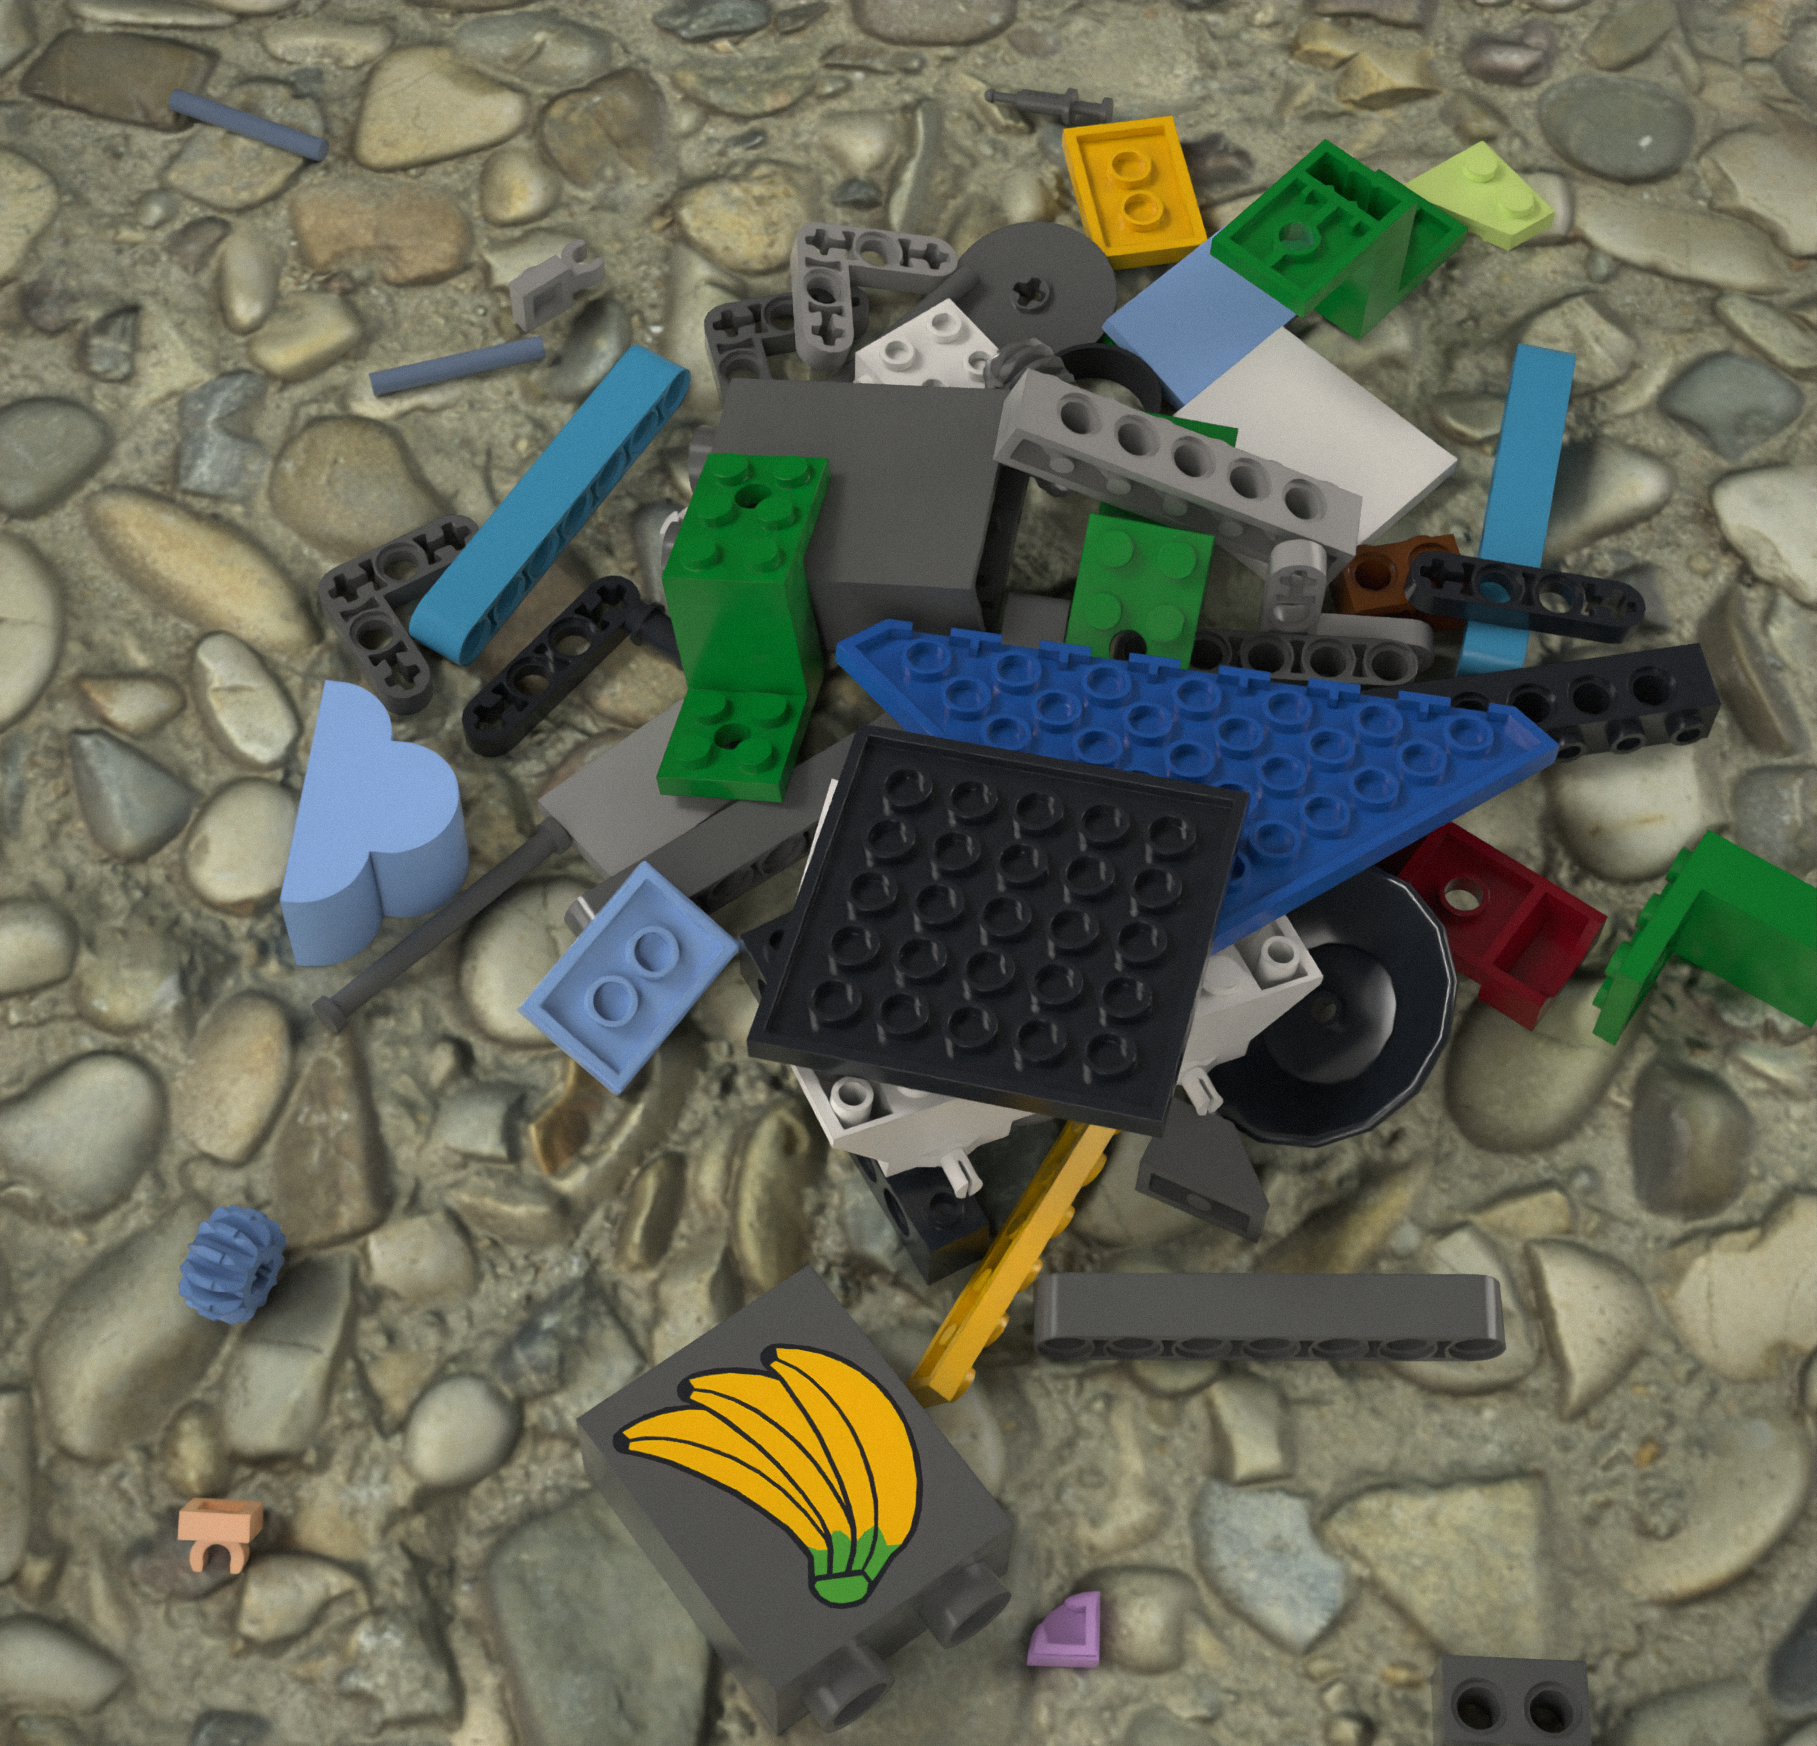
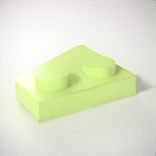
M1483 140L1403 184L1466 226L1468 232L1475 233L1483 241L1507 251L1551 227L1555 211Z

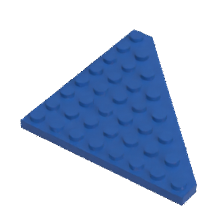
M886 619L838 642L836 647V662L907 732L1249 792V811L1210 956L1554 764L1560 746L1514 706L1489 703L1487 712L1450 707V697L1400 690L1397 699L1360 694L1361 685L1309 678L1308 685L1305 687L1270 682L1271 672L1219 665L1218 674L1180 669L1181 660L1137 653H1130L1129 661L1092 657V647L1040 640L1039 649L1001 644L1002 634L952 627L950 636L914 632L913 622Z

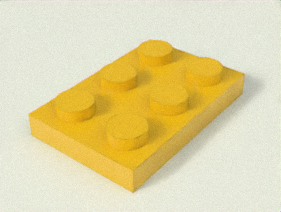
M1173 116L1063 129L1061 144L1085 235L1104 252L1113 271L1177 263L1208 240Z

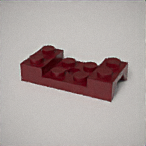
M1452 821L1374 864V866L1410 883L1444 925L1455 969L1481 985L1477 998L1531 1032L1595 947L1608 916ZM1453 890L1467 891L1477 899L1479 906L1472 910H1459L1448 903L1445 895Z

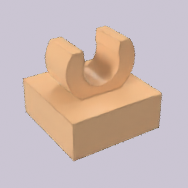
M193 1498L179 1511L178 1540L196 1541L191 1548L189 1558L192 1570L194 1572H202L208 1566L209 1547L219 1544L226 1547L230 1552V1573L239 1574L249 1559L248 1543L263 1529L264 1501Z

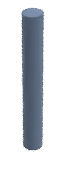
M178 88L170 96L169 108L175 112L322 162L327 156L329 142L325 139Z
M541 336L372 372L369 373V378L374 396L541 360L545 359L546 355Z

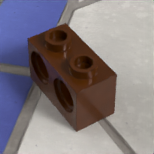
M1454 534L1434 537L1419 535L1403 542L1377 546L1368 544L1357 545L1355 557L1329 583L1330 593L1337 614L1420 620L1428 624L1434 632L1464 627L1466 620L1419 611L1409 603L1403 589L1411 564L1418 555L1427 551H1441L1461 555ZM1426 576V578L1431 580L1432 588L1442 589V587L1438 586L1436 577ZM1461 580L1460 583H1463V587L1460 593L1464 595L1468 582Z

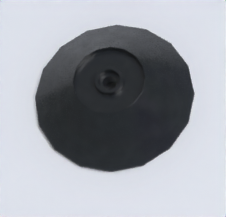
M1374 865L1285 914L1323 975L1322 982L1250 1040L1245 1056L1218 1064L1207 1073L1217 1093L1223 1099L1222 1105L1216 1111L1221 1114L1223 1119L1233 1122L1238 1131L1259 1143L1319 1148L1372 1131L1420 1092L1450 1040L1459 982L1446 929L1410 883ZM1335 1004L1336 1011L1334 1016L1329 1021L1321 1022L1320 1016L1323 1009L1328 1005Z

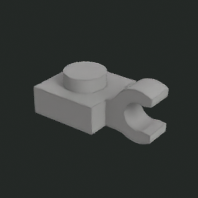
M577 239L568 243L562 250L561 259L554 255L537 266L525 269L517 278L509 282L513 320L526 334L573 306L572 295L581 289L595 286L604 279L605 267L604 260L601 257L594 259L588 264H579L587 258L586 242L583 239Z

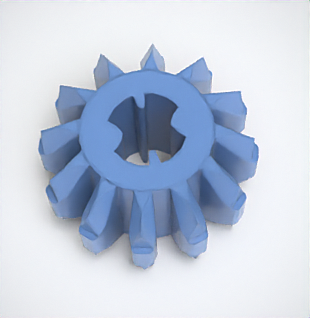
M234 1204L228 1208L219 1206L212 1212L209 1221H203L199 1224L198 1235L192 1243L187 1244L189 1253L187 1259L180 1266V1272L183 1274V1277L179 1283V1294L185 1298L186 1306L198 1310L199 1315L217 1323L221 1320L235 1325L239 1321L245 1323L254 1317L257 1307H262L266 1304L269 1291L272 1286L277 1285L276 1277L278 1271L285 1263L284 1257L281 1254L286 1246V1235L281 1233L280 1224L267 1219L266 1214L250 1207L243 1209Z

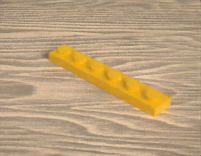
M1071 1120L1067 1121L904 1384L923 1409L948 1402L953 1403L970 1387L976 1375V1370L972 1368L973 1363L983 1347H988L995 1342L1006 1328L1010 1318L1005 1312L1016 1293L1024 1291L1039 1274L1043 1265L1042 1260L1038 1258L1049 1239L1057 1237L1072 1220L1075 1213V1208L1071 1205L1080 1188L1092 1182L1101 1172L1107 1161V1155L1103 1151L1112 1136L1120 1133L1122 1130Z

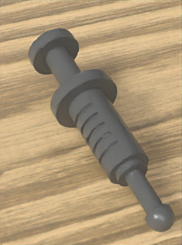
M1068 88L1066 94L1039 92L1029 89H1022L1017 94L996 92L995 89H988L984 94L985 100L989 103H994V101L1015 104L1016 108H1019V111L1062 117L1063 124L1073 125L1076 115L1100 118V124L1111 123L1113 115V98L1104 97L1102 104L1078 101V90L1074 88Z

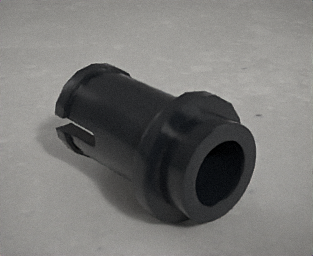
M646 600L641 601L630 612L624 626L625 631L631 634V642L636 646L647 645L675 664L679 670L683 671L671 617L665 614V606L660 602L650 604Z

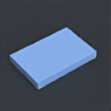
M1223 228L1109 317L1101 327L1118 347L1134 353L1148 364L1159 381L1162 396L1177 412L1281 326L1285 328L1298 316L1210 255L1212 238Z
M643 861L516 1011L616 1096L621 1094L739 951V942L649 863Z

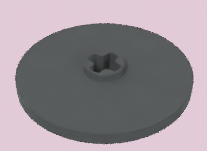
M1051 222L1016 223L985 235L969 247L958 260L956 271L965 264H968L977 272L980 282L960 298L955 305L998 349L1012 342L1016 343L1025 338L1030 339L1034 337L1051 347L1053 353L1056 354L1063 349L1079 344L1102 343L1107 334L1101 327L1117 310L1118 293L1116 279L1112 266L1104 252L1081 232ZM1035 292L1040 293L1042 302L1032 300L1027 307L1022 306L1021 296L1030 298Z

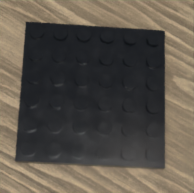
M859 723L746 1040L748 1057L1162 1138L1246 823L1250 793Z

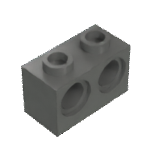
M1441 1655L1431 1676L1433 1746H1591L1587 1661ZM1470 1704L1481 1708L1488 1715L1491 1727L1477 1730L1467 1726L1459 1717L1457 1707ZM1533 1708H1545L1552 1711L1560 1719L1563 1731L1549 1733L1541 1730L1533 1722L1530 1710Z

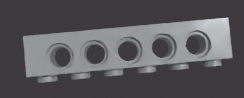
M1030 368L1025 371L1004 400L993 455L994 461L1174 529L1212 535L1215 538V544L1269 564L1273 548L1280 543L1296 539L1313 541L1326 550L1327 585L1355 557L1363 496L1339 488L1331 482L1321 481L1287 468L1277 461L1266 460L1240 450L1222 440L1209 438L1175 425L1165 418L1155 417L1118 403L1108 396L1098 395L1066 383L1056 376L1043 374ZM1294 571V574L1302 576V571Z

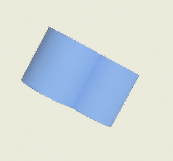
M325 680L280 896V905L296 965L312 967L334 965L357 955L374 939L380 929L384 916L397 918L416 917L444 906L462 888L470 867V853L459 787L452 768L440 755L429 748L415 743L394 741L388 712L380 700L372 693L351 683Z

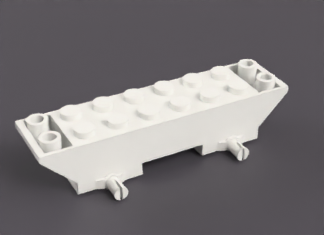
M1286 915L1210 956L1176 1084L1184 1087L1198 1115H1206L1207 1110L1209 1113H1212L1223 1103L1222 1097L1217 1093L1207 1073L1218 1064L1245 1056L1250 1040L1322 982L1323 975ZM790 1065L832 1148L876 1159L885 1177L915 1167H942L957 1198H966L967 1191L969 1196L978 1192L983 1185L967 1155L980 1145L1009 1136L1012 1121L1035 1114Z

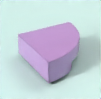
M1100 1591L1073 1595L1049 1612L1033 1631L1026 1665L1098 1668Z

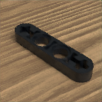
M1427 551L1418 555L1413 560L1403 585L1404 595L1409 603L1419 611L1428 614L1607 644H1621L1629 641L1636 633L1646 611L1645 601L1639 591L1631 585L1619 581L1441 551ZM1426 576L1436 577L1437 584L1442 589L1432 588L1431 581ZM1461 580L1468 582L1464 595L1460 593L1463 587V583H1460ZM1485 582L1499 584L1507 591L1510 600L1504 603L1489 601L1480 592L1479 585ZM1543 593L1558 594L1567 601L1570 610L1564 613L1549 611L1541 603L1539 595ZM1585 601L1588 602V604H1587V606H1586V608H1585V612H1589L1588 615H1583V614L1581 613V611H1582V609H1583V607H1584ZM1607 606L1615 607L1617 615L1623 619L1613 618L1612 610L1607 608Z
M610 575L596 580L579 595L464 708L462 725L467 746L474 753L483 757H497L505 755L518 745L630 635L625 631L624 626L630 612L641 602L637 586L627 578ZM620 601L624 602V610L621 611L619 608L612 607L603 615L602 604L605 602L611 606L617 605ZM599 622H601V631L596 626ZM569 636H580L590 643L585 652L575 656L565 655L556 648L562 639ZM530 675L541 676L550 683L544 692L534 696L520 693L515 686L519 680ZM503 699H505L509 705V707L506 710L504 707ZM501 718L502 729L497 730L490 726L483 732L480 730V723L482 721L492 725Z

